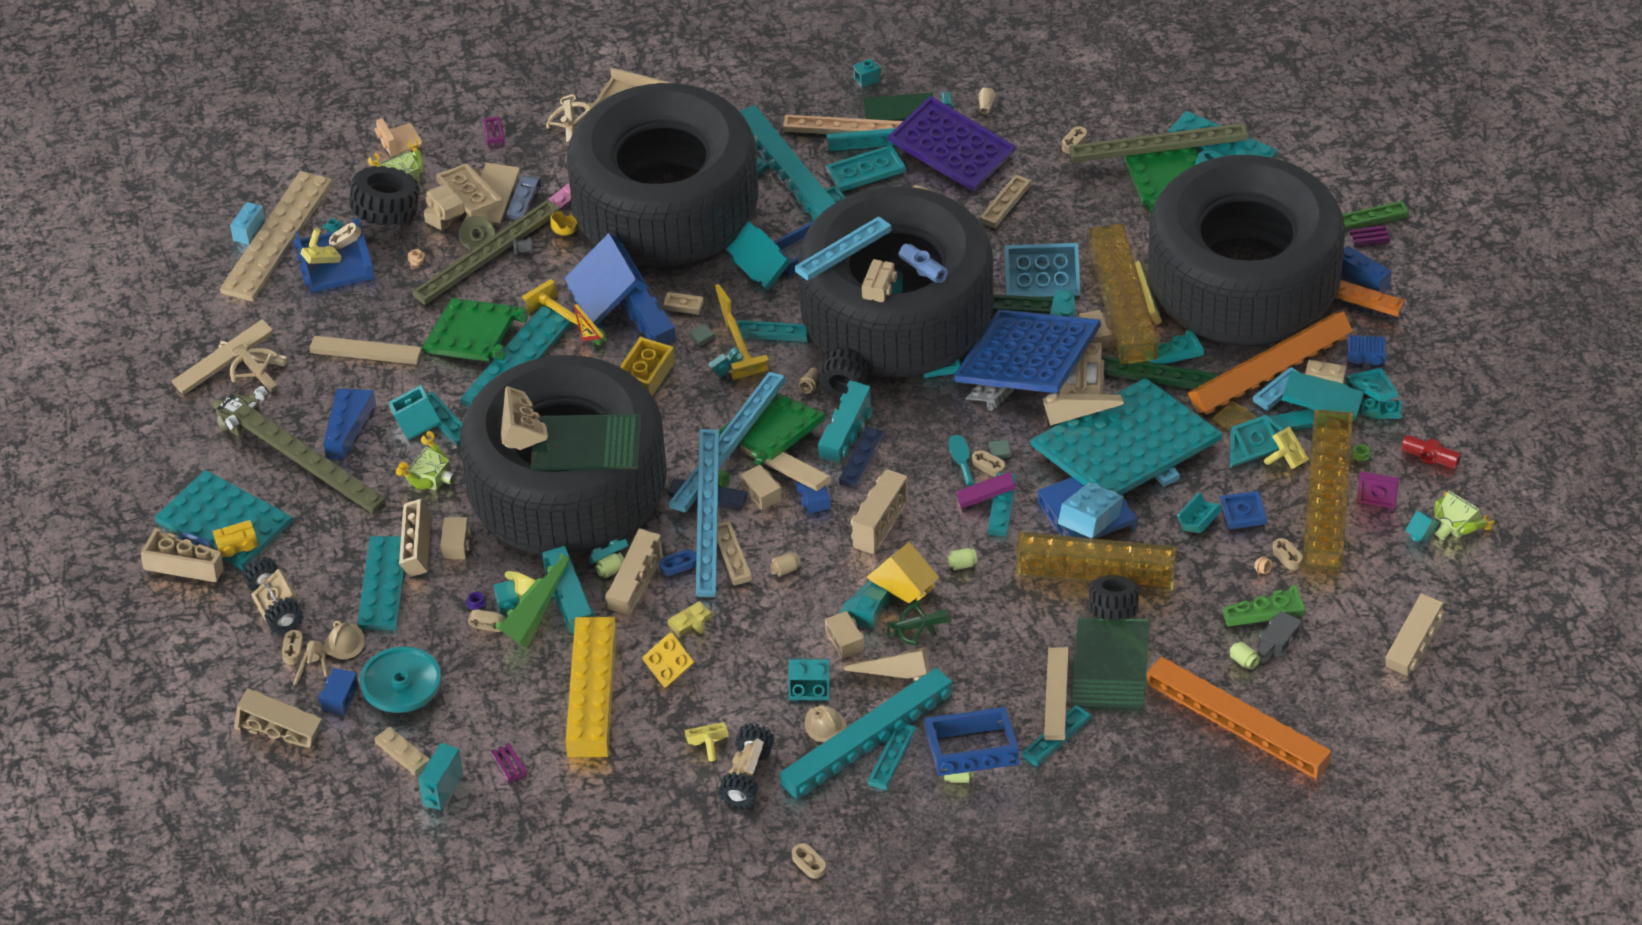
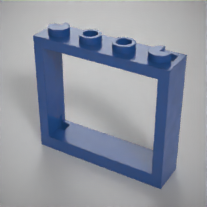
M1006 707L925 718L926 736L938 776L1020 765L1019 747ZM1004 729L1009 743L1008 746L942 755L937 738Z

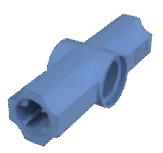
M904 244L901 247L899 257L913 266L919 275L927 276L935 283H942L946 280L948 275L947 269L931 259L927 251H920L911 244Z

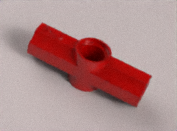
M1410 435L1404 437L1401 445L1402 451L1419 456L1426 464L1431 465L1437 462L1457 469L1462 454L1444 448L1435 439L1424 441Z

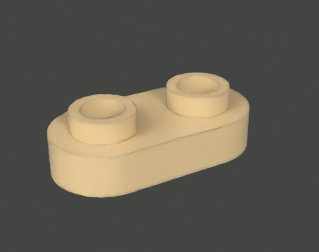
M798 844L793 847L792 860L810 878H820L825 874L826 863L824 859L809 845Z

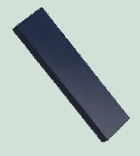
M673 478L668 490V496L674 497L686 480ZM718 486L717 505L742 510L747 498V491Z

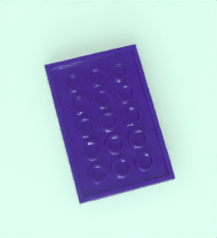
M929 96L888 135L889 142L973 192L1016 150L1015 145L932 96Z

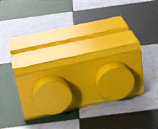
M250 520L212 531L217 550L221 552L222 557H230L236 553L251 551L253 548L258 547L256 534Z

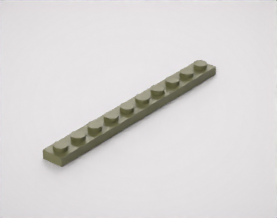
M1240 123L1070 145L1069 152L1074 163L1248 140V133L1245 124Z
M547 199L413 290V297L426 305L513 246V239L521 240L551 220L550 216L560 211V207Z
M243 403L231 413V416H236L240 425L373 514L385 504V497L247 404Z

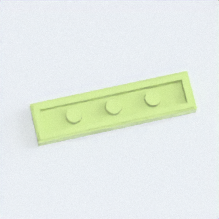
M1140 261L1134 262V268L1149 314L1156 325L1160 324L1162 319L1147 272Z

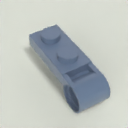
M524 175L521 177L506 213L507 218L518 220L528 213L534 195L540 192V178Z

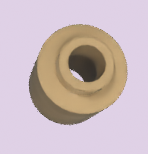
M788 552L775 557L770 564L773 574H777L779 577L793 572L801 566L796 552Z

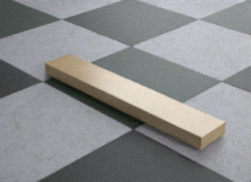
M261 319L173 379V385L182 395H185L232 363L238 357L231 354L233 347L240 343H246L248 350L274 334L273 330ZM242 345L239 348L235 349L234 353L237 354L239 349L241 350L245 348V346Z
M314 336L309 348L310 353L416 365H418L422 353V347L323 336Z
M741 446V451L754 459H757L751 456V453L753 451ZM782 452L773 460L767 459L764 464L816 491L831 482L829 475L785 452Z
M1068 647L1048 648L1045 740H1065Z

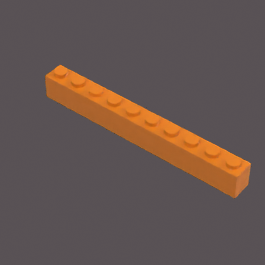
M1344 311L1333 313L1188 392V395L1197 413L1204 412L1209 414L1216 410L1215 407L1217 405H1226L1230 402V398H1238L1245 394V390L1259 387V382L1263 380L1267 382L1275 378L1274 374L1278 372L1279 374L1284 373L1292 364L1294 366L1304 362L1303 358L1307 356L1308 358L1318 354V350L1332 347L1334 341L1340 342L1348 338L1347 334L1353 332Z
M1160 657L1147 671V685L1309 776L1318 779L1330 765L1332 751L1326 746L1316 743L1308 736L1298 733L1293 728L1244 703L1241 699L1226 693L1223 689L1208 683L1205 679L1197 677L1174 662Z

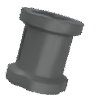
M528 237L526 240L513 239L515 255L522 252L533 253L531 237Z

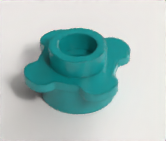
M331 218L326 224L322 225V228L327 230V233H334L341 229L344 223L343 221Z

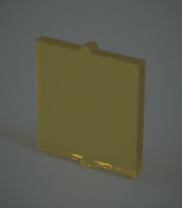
M1232 401L1215 415L1211 422L1221 427V430L1230 433L1232 426L1255 419L1257 416L1249 412L1246 407L1243 408Z

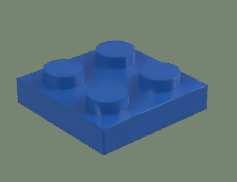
M1259 491L1220 496V503L1228 530L1267 524V517Z

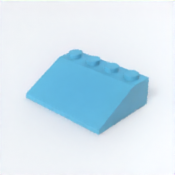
M1078 243L1005 245L1006 295L1053 298L1055 291L1073 290L1074 297H1080Z

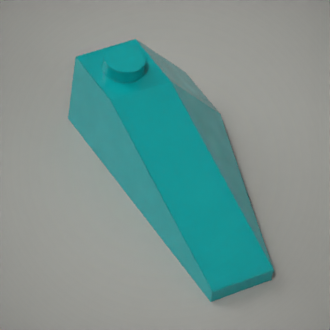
M868 580L843 604L839 614L847 611L851 618L854 617L857 626L874 630L892 593Z

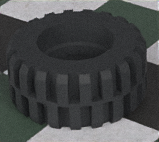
M386 166L367 167L357 172L352 178L349 206L356 216L359 215L360 219L367 220L368 223H377V225L381 226L383 224L387 226H392L393 224L400 225L403 222H408L416 214L420 188L415 178L409 173L406 174L401 169L397 170L395 167L389 168Z

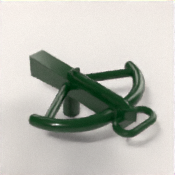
M915 601L903 611L898 622H889L887 635L894 636L898 633L904 643L918 645L919 642L916 639L925 626L930 634H934L937 632L935 625L950 623L952 616L948 609L925 615L918 606L922 601ZM914 608L920 614L918 617L906 619L907 615ZM890 627L895 629L894 633L890 634ZM919 628L912 640L904 635V631Z

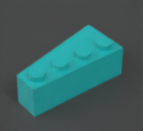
M851 380L847 384V394L843 393L840 398L839 410L835 409L831 424L827 425L818 443L819 457L839 464L843 457L848 455L851 444L856 442L858 433L863 431L866 420L870 419L873 413L870 386Z
M565 546L542 553L545 576L548 573L547 568L550 565H556L561 553L569 558ZM569 560L553 596L570 633H574L575 617H595L593 608L588 606L587 595L583 593L581 582L577 578L571 560Z

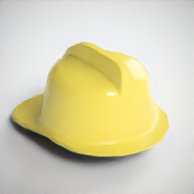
M511 571L505 573V577L508 580H513V583H515V591L519 599L536 581L521 573Z

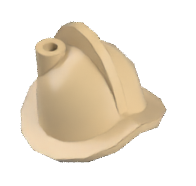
M335 621L333 623L334 628L324 643V651L326 654L340 660L355 657L364 646L362 630L356 624Z
M819 705L818 707L810 708L806 714L804 723L806 732L812 739L818 742H826L847 728L846 720L829 706Z

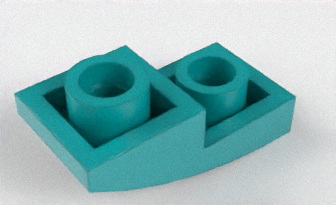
M1374 398L1363 399L1361 414L1378 419H1400L1403 415L1404 404L1402 400L1379 402Z

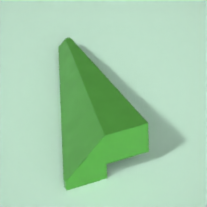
M562 553L559 555L560 559L556 565H550L547 568V575L543 579L538 578L519 599L520 602L517 607L507 612L508 617L502 623L498 622L495 625L501 632L527 649L570 560Z

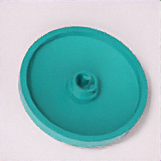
M406 646L389 648L374 655L364 665L360 675L361 691L365 699L372 706L380 710L394 713L413 711L430 702L439 691L441 685L440 667L429 653L421 649Z

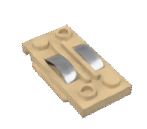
M1102 343L1089 344L1060 389V394H1103L1104 360L1101 359Z

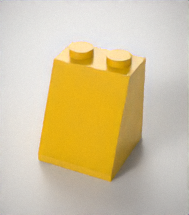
M910 542L905 544L867 576L873 583L908 603L914 599L919 601L936 586L934 582L940 578Z

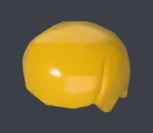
M558 211L550 216L551 228L558 235H571L579 227L572 214L565 216L562 211Z

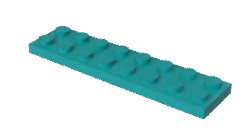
M542 305L502 350V353H506L504 359H494L460 398L461 404L470 407L474 398L485 385L504 371L521 363L543 358L573 323L553 309Z

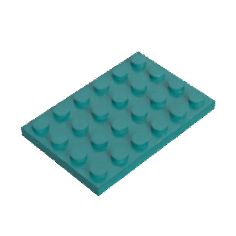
M204 470L154 516L155 522L178 535L193 533L211 541L214 550H217L212 531L250 520L256 534L258 547L253 548L251 551L236 553L230 557H222V559L242 570L293 522V518L289 514L207 470Z

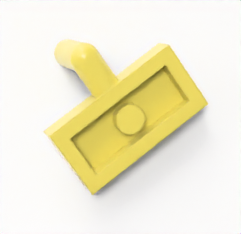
M314 228L309 247L302 248L301 255L309 264L340 263L342 256L334 247L317 246L321 230Z
M1289 426L1272 436L1280 450L1265 458L1264 463L1270 465L1284 456L1291 469H1294L1308 461L1309 458Z
M699 601L668 619V625L679 637L693 628L699 634H704L705 621L712 618L711 612Z
M724 722L685 730L688 745H701L706 742L709 761L716 760L714 741H721L725 737H729Z

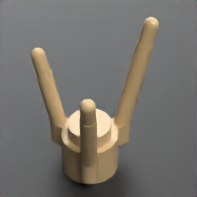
M310 641L307 644L306 652H304L302 662L293 682L294 686L297 685L306 662L310 664L311 661L316 662L321 659L324 677L327 678L326 652L322 651V643Z

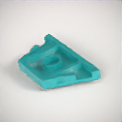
M1267 415L1232 426L1230 429V468L1280 450L1272 436L1284 429L1276 425Z

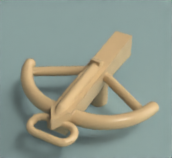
M574 94L561 98L560 104L563 106L551 114L546 124L547 129L551 125L565 127L566 142L568 144L575 130V125L592 108L587 103L574 102L576 100ZM573 97V100L568 99V100H565L564 103H563V100H564V99ZM573 107H584L587 109L574 120ZM565 112V116L561 118L562 123L552 122L559 113Z
M240 343L231 349V354L238 356L230 368V377L233 383L236 382V378L257 377L270 393L277 390V384L265 372V369L271 357H277L278 353L267 348L248 350L246 343ZM242 345L245 346V348L241 350L239 349L237 354L234 353L235 349L239 348ZM255 353L269 354L265 363L259 364L251 356ZM243 361L253 373L235 374V369Z

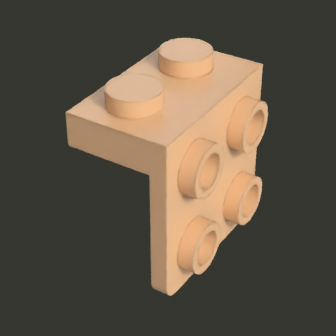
M383 118L376 120V135L381 139L384 149L386 148L390 157L412 150L408 147V139L412 145H415L416 137L419 141L417 148L422 147V141L412 124L408 123L389 129Z

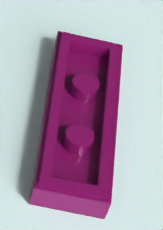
M1007 472L956 491L962 509L1014 490L1016 487L1011 472Z

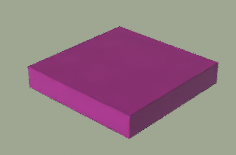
M1361 471L1357 503L1396 509L1399 478Z

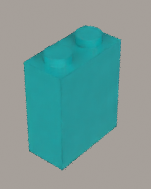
M440 743L419 776L418 782L422 804L426 807L441 810L463 776L459 748Z

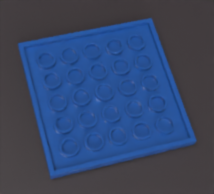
M998 309L982 337L974 345L955 373V382L1059 393L1101 327V322L1099 319Z

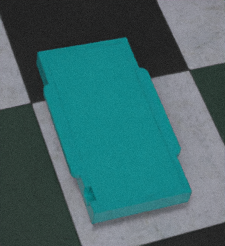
M750 221L746 223L739 235L727 248L738 266L752 280L758 281L767 290L772 287L791 263L780 251V248Z
M1291 370L1281 400L1310 408L1319 413H1327L1355 422L1364 392L1350 388L1343 383Z

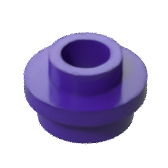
M472 592L466 599V605L471 610H480L486 604V599L480 592Z

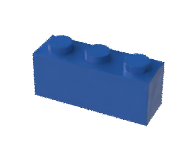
M1350 246L1344 248L1343 276L1362 287L1381 293L1390 287L1392 273L1390 269Z

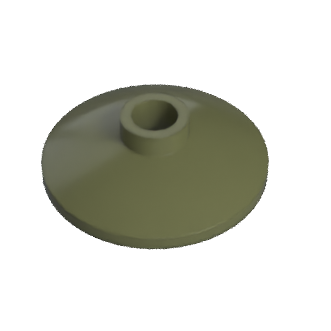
M479 216L467 218L459 229L460 241L471 251L495 235L492 224ZM473 233H477L478 238H474Z

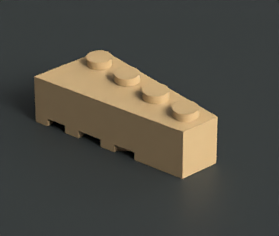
M158 528L154 529L141 551L143 570L217 582L224 570L221 552L201 544L198 546L193 545L192 541L187 539H177L176 535L171 533L164 534Z

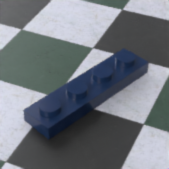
M866 426L839 478L840 485L858 488L884 438V431Z

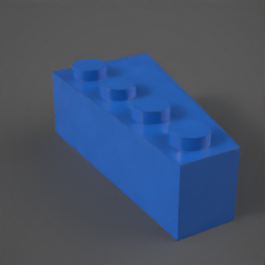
M648 285L643 291L635 287L619 303L621 309L626 310L630 320L637 324L638 330L646 335V339L666 345L676 341L675 327L664 310L660 311V306L655 296L651 298Z
M337 388L323 442L327 459L345 460L355 443L356 436L360 435L362 426L368 421L371 411L377 406L374 390Z

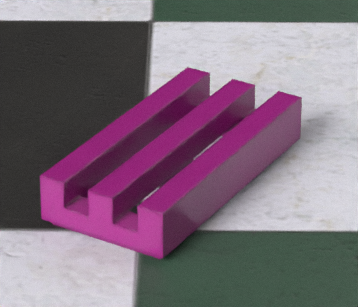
M500 116L482 119L488 147L491 146V143L498 145V142L505 144ZM494 121H497L500 137L496 136ZM488 122H490L493 138H490L487 126Z
M1386 225L1350 230V237L1354 247L1390 242Z
M507 743L504 748L500 746L497 751L495 749L491 750V755L509 783L526 776L527 771L510 743ZM507 752L509 753V755H510L511 758L513 759V761H514V763L516 764L517 768L519 769L520 773H518V771L516 770L515 766H514L513 763L511 762L510 758H509L508 755H507ZM500 755L503 756L510 770L514 774L513 776L509 774L508 770L506 769L505 765L499 757Z

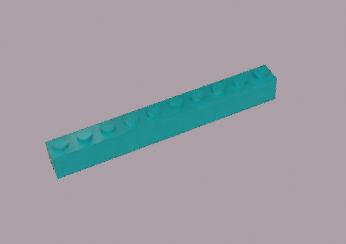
M755 105L740 110L739 112L751 128L756 150L759 151L762 159L768 162L770 169L776 172L779 180L783 181L788 191L794 194L796 201L803 205L805 212L812 216L813 221L816 220L835 201Z
M937 667L781 771V786L796 800L803 795H807L813 788L823 784L832 775L838 774L844 767L854 763L860 756L870 752L881 742H885L891 736L894 729L898 732L901 731L906 724L916 721L922 714L932 710L943 700H947L952 695V681Z

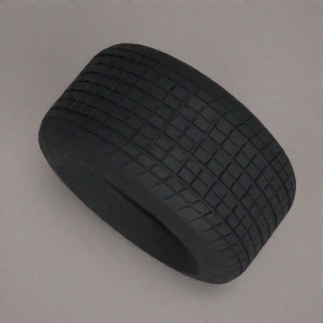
M656 83L629 88L607 97L591 108L580 120L571 136L567 151V168L572 210L575 219L583 233L595 246L608 233L620 239L634 264L669 267L706 259L728 247L754 215L758 202L759 186L756 144L753 133L739 110L726 99L711 91L677 83ZM661 165H681L698 171L695 175L685 180L665 184H646L629 178L633 173L641 169Z
M1231 155L1198 163L1180 173L1164 188L1152 210L1149 225L1148 275L1153 293L1162 308L1177 323L1195 334L1211 340L1230 344L1255 345L1289 338L1317 322L1329 309L1337 295L1341 282L1345 242L1343 215L1329 189L1314 175L1292 163L1258 155ZM1251 238L1269 242L1283 252L1264 260L1244 261L1224 257L1215 253L1209 247L1216 242L1226 239Z
M893 186L869 189L852 194L831 205L816 218L804 236L799 251L798 264L878 216L891 225V232L809 281L798 274L802 319L809 335L826 355L830 354L833 350L837 351L839 349H842V351L849 350L852 353L855 352L858 356L861 355L863 360H866L868 363V375L880 377H910L926 374L946 367L967 354L984 334L990 322L994 301L992 247L984 228L977 218L964 206L947 196L914 187ZM904 244H911L920 251H927L931 259L948 271L946 280L942 283L932 281L929 285L916 291L890 294V296H886L883 302L874 301V299L867 300L862 297V285L859 282L866 277L874 259L882 262H891L895 265V269L917 272L913 266L899 257V252Z
M558 355L537 358L516 365L485 385L472 401L462 423L460 449L466 489L471 506L479 520L489 531L507 544L523 551L543 555V552L565 546L569 556L591 553V551L599 547L605 549L609 547L611 541L615 539L621 541L639 529L651 516L663 494L667 466L663 424L658 406L650 392L637 378L610 362L587 356ZM507 386L526 393L533 404V412L539 414L538 420L540 423H545L547 427L548 437L546 440L521 450L511 449L502 444L501 429L505 389ZM608 418H611L608 469H604ZM614 418H617L614 469H610ZM620 418H623L620 469H616ZM626 418H629L626 468H622ZM632 418H635L632 468H629ZM560 440L587 441L604 450L591 463L571 470H543L524 461L536 448Z

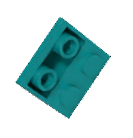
M422 385L388 402L394 417L408 441L441 424L433 403Z
M789 658V700H829L830 658Z

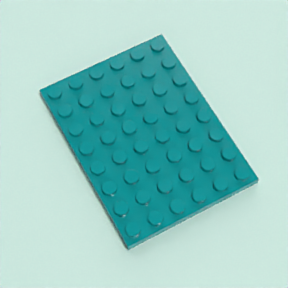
M1144 378L1114 394L1121 395L1123 405L1062 422L1031 439V446L1085 486L1089 482L1096 483L1102 488L1122 495L1222 440L1223 433L1154 383Z

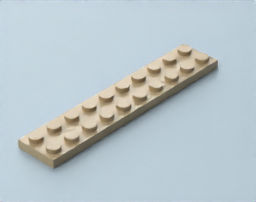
M303 171L298 173L221 285V294L252 302L255 300L293 244V239H296L295 231H298V234L301 232L333 185L331 178Z

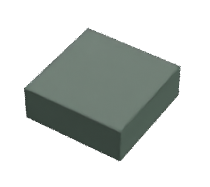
M705 324L689 331V336L699 346L715 339V334Z
M1007 439L989 442L990 454L1000 459L1011 458Z

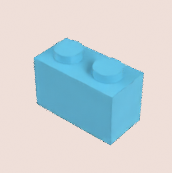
M246 202L230 224L233 241L247 245L252 242L266 221L263 206Z

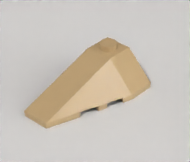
M508 386L505 389L501 429L502 444L511 449L521 450L546 440L548 437L547 427L545 423H540L538 420L539 414L533 412V404L526 393Z
M1053 393L1043 399L1050 426L1124 404L1121 395Z
M923 647L904 651L897 654V656L886 655L879 657L877 660L868 659L846 664L844 670L900 678L913 677V681H916L929 672L928 648Z

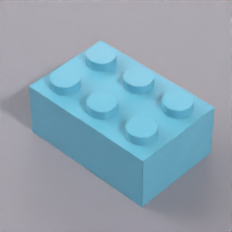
M1089 482L1062 503L1058 524L1093 538L1119 517L1123 496L1115 491L1102 488L1096 483Z

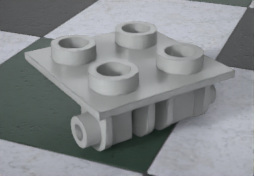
M978 385L972 389L966 399L986 401L987 408L992 411L998 408L1000 403L1014 391V388Z

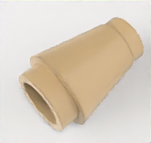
M983 88L978 93L980 113L986 115L990 113L996 95L993 89Z
M810 368L799 379L798 387L803 393H811L816 389L819 371L816 368Z

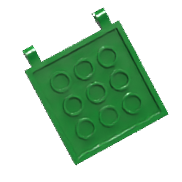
M1195 147L1124 156V161L1142 205H1148L1151 213L1164 188L1180 173L1195 165L1198 156Z
M452 298L423 344V353L488 362L491 358L503 360L506 353L501 352L504 347L499 344L514 320L522 323L526 322L528 315H523L526 308Z
M778 392L739 442V445L753 451L751 456L757 458L753 461V464L757 466L762 465L767 459L773 460L826 420L825 414ZM728 422L724 427H722L719 430V436L723 433V431L726 429L730 422Z

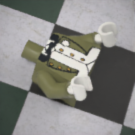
M260 386L252 395L240 396L231 394L225 401L219 398L216 399L213 403V408L216 409L217 423L222 431L230 430L235 435L240 436L246 428L240 425L236 416H231V413L245 403L261 414L259 401L264 400V396L268 394L267 390Z

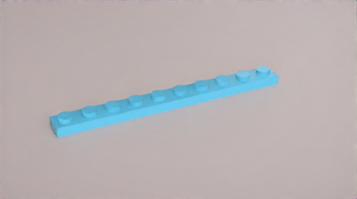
M768 372L719 436L718 470L786 382L784 375ZM698 465L670 500L669 506L671 509L687 512L698 498Z
M711 429L699 430L695 597H715L719 430Z

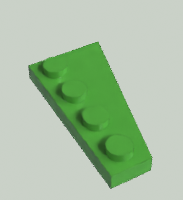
M1293 585L1290 586V590L1284 592L1278 590L1268 597L1262 595L1256 597L1252 602L1243 601L1224 607L1223 616L1227 626H1237L1270 621L1280 611L1293 617L1306 616V609L1297 586Z

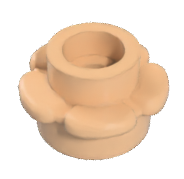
M414 249L408 253V260L412 265L419 266L424 262L425 253L419 249Z
M1266 556L1260 557L1255 562V570L1259 575L1269 574L1272 568V561Z

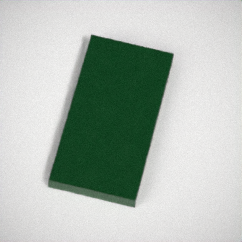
M933 92L863 98L865 118L871 120L904 121L929 96L933 97Z

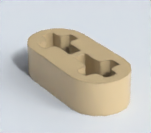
M1081 126L1074 127L1063 138L1062 151L1070 154V145L1083 144L1087 140V130Z
M349 223L331 235L329 244L335 249L340 250L359 238L361 228L354 223Z
M983 450L975 451L972 454V465L976 469L993 477H996L997 473H1005V462L1002 459Z
M1279 538L1274 541L1273 554L1290 570L1301 568L1302 554L1287 539Z
M472 610L468 623L476 629L501 632L495 625L498 622L502 623L506 618L499 613Z
M298 630L288 631L284 637L282 657L284 663L288 665H294L301 659L304 642L302 633Z

